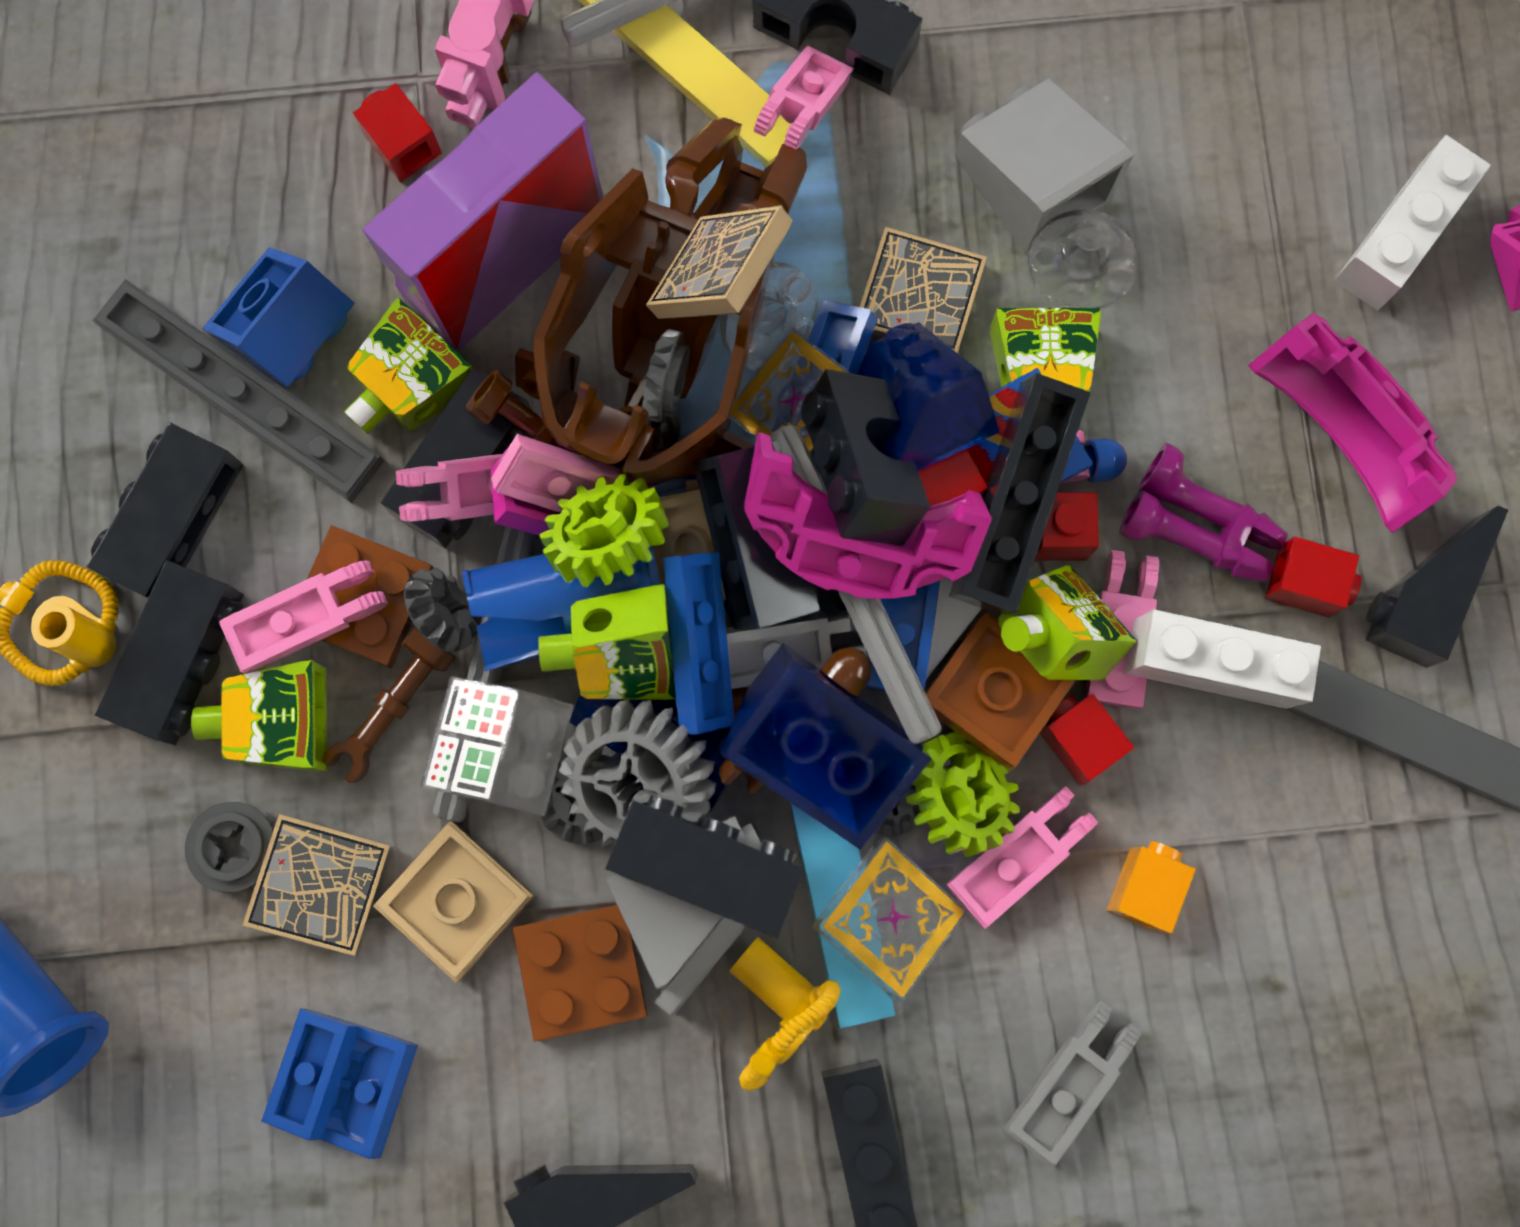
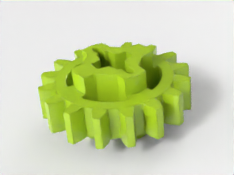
M620 474L613 484H607L603 476L597 479L595 488L587 490L582 485L576 487L577 495L570 500L560 499L557 502L562 512L547 516L545 522L550 530L540 534V539L546 547L542 551L554 571H559L565 582L569 583L577 577L582 587H588L595 577L600 576L604 584L609 585L613 580L615 572L622 570L625 575L631 576L634 574L632 565L638 560L650 562L653 559L648 548L649 546L664 544L665 538L661 529L669 526V521L664 513L665 508L654 487L648 488L645 480L642 478H638L630 484L626 474Z
M955 731L924 743V750L913 754L911 760L918 769L905 775V780L916 786V792L906 797L907 803L918 805L921 812L913 820L915 824L923 825L927 823L931 827L928 835V841L931 844L945 839V850L949 855L963 851L965 857H971L1001 846L1003 844L1002 836L1006 833H1013L1015 829L1007 817L1020 813V807L1010 801L1009 794L1018 791L1019 788L1018 784L1006 781L1004 775L1008 773V770L1002 765H998L995 760ZM947 760H951L950 765L943 767ZM981 822V824L976 828V823Z

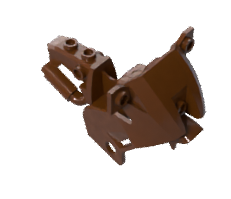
M720 118L708 122L668 161L665 184L670 196V207L661 206L648 200L649 196L643 172L632 168L566 235L560 248L561 273L533 336L534 352L519 348L515 355L516 386L522 388L529 396L540 400L542 421L558 445L603 463L623 466L622 470L626 474L642 478L645 482L653 484L695 475L692 461L755 446L729 432L731 419L728 416L740 388L774 255L741 311L735 313L740 315L735 344L720 405L714 415L697 430L672 447L663 451H653V443H656L654 439L660 423L651 420V427H649V411L642 407L644 400L642 394L646 384V374L649 370L651 357L655 352L656 342L660 340L661 335L668 329L684 332L685 345L690 346L689 366L680 399L687 397L715 338L721 314L658 319L646 306L700 217L782 206L787 214H789L807 171L804 150L799 147L795 150L782 144L777 156L770 160L764 171L743 163V147L738 139L742 124L728 118ZM723 161L715 185L697 210L693 212L698 200V185ZM619 265L629 269V272L613 303V358L616 371L630 380L624 407L616 410L600 402L596 396V389L586 383H580L578 394L574 391L580 357L567 350L564 351V349L584 322L615 267Z

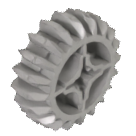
M629 699L620 701L613 708L609 705L602 706L591 718H585L576 727L575 735L567 741L563 750L567 757L561 762L559 772L569 779L563 784L561 793L576 798V801L571 805L569 814L583 813L588 819L584 832L592 831L596 828L603 833V846L612 844L618 838L633 800L647 805L650 796L654 795L662 799L674 801V804L684 808L680 819L699 826L698 822L702 821L708 814L709 806L711 805L708 800L714 794L716 783L708 779V776L714 770L715 761L699 758L706 748V740L691 741L687 736L688 729L685 725L678 727L672 723L673 707L664 709L657 716L654 713L651 700L641 702L636 708ZM618 741L628 742L627 750L624 753L616 752L613 757L602 755L605 744Z

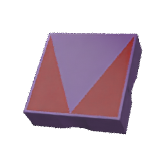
M536 72L481 121L448 156L420 176L362 229L380 261L394 274L395 286L407 306L457 352L560 258V248L566 235L603 198L586 119Z

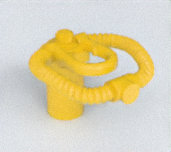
M51 559L48 562L42 561L40 564L37 563L34 567L30 568L29 572H26L24 577L20 578L21 582L16 580L15 582L9 581L1 586L0 605L4 608H0L1 656L5 657V660L15 670H18L23 677H27L28 680H32L33 683H38L39 685L59 686L75 680L76 677L81 675L80 673H88L91 667H99L107 663L113 657L116 650L114 633L118 629L115 621L118 620L117 615L119 614L118 609L120 605L117 593L113 586L110 585V581L106 580V577H102L101 574H97V572L87 569L85 566L81 567L79 564L75 565V563H69L68 561H55ZM56 575L68 579L71 578L93 588L102 600L103 613L101 614V619L97 618L76 600L66 596L52 597L44 601L36 609L31 623V633L34 640L40 646L68 658L71 662L61 669L47 670L35 665L27 656H24L11 640L9 632L10 623L13 622L12 618H15V614L20 615L35 593L32 589L39 584V581Z
M759 937L752 942L730 968L729 972L782 1018V1021L779 1023L782 1027L779 1032H776L775 1036L769 1037L750 1057V1064H747V1067L743 1069L739 1081L741 1088L747 1091H753L763 1086L770 1079L776 1065L786 1062L805 1041L811 1031H816L827 1020L829 1012L837 1004L841 993V988L837 981L828 980L820 986H813Z

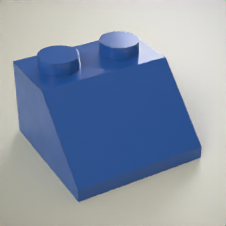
M268 247L202 329L267 377L288 387L292 381L301 379L310 370L314 363L313 355L324 341L335 337L343 329L348 319L346 314L355 303L307 260Z

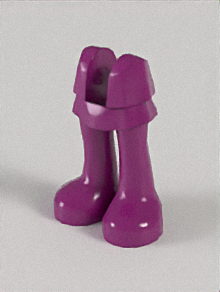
M1166 442L1145 472L1137 489L1140 493L1134 497L1127 508L1119 534L1136 541L1153 536L1200 554L1210 560V564L1215 568L1228 569L1233 577L1260 582L1266 581L1274 568L1273 563L1262 555L1243 546L1246 540L1249 539L1263 547L1281 550L1286 543L1288 533L1265 512L1258 514L1248 503L1245 505L1239 504L1214 494L1192 482L1183 474L1184 454L1177 447ZM1159 500L1169 502L1222 527L1219 534H1215L1168 511Z

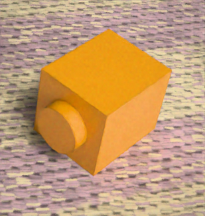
M1150 841L1148 848L1143 846L1130 848L1106 911L1157 933L1172 934L1196 869L1180 862L1183 853L1158 842Z

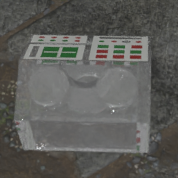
M450 677L420 787L526 814L545 816L574 705L519 689Z

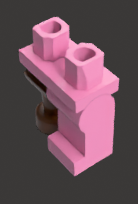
M459 0L449 24L450 38L441 35L435 47V52L442 68L435 86L438 93L449 100L445 109L449 119L475 128L480 123L486 108L495 110L505 101L502 87L504 83L509 85L510 79L505 53L512 32H521L525 29L532 14L531 8L535 0Z

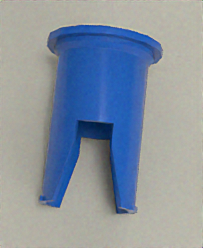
M652 546L648 548L653 557L650 562L638 560L632 565L634 574L631 576L625 575L622 570L615 572L613 580L609 585H605L600 576L595 577L588 587H582L577 577L567 583L559 571H554L545 554L473 570H462L471 616L493 617L476 626L485 671L539 659V636L572 634L571 606L576 601L661 585Z
M0 918V1117L17 1114L38 1104L76 1076L100 1050L108 1036L109 1022L96 1011L80 1013Z

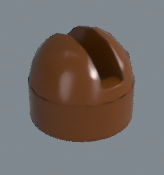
M852 647L835 651L821 668L828 677L856 697L859 696L870 680L871 666L868 657L863 651Z

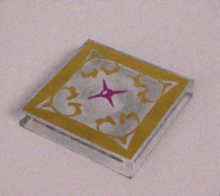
M792 328L737 395L729 417L755 439L758 433L770 436L774 431L785 426H796L815 463L814 449L807 426L802 421L801 409L804 398L809 391H813L825 369L845 373L851 372Z
M887 837L877 839L812 925V928L894 1001L903 1002L968 911Z

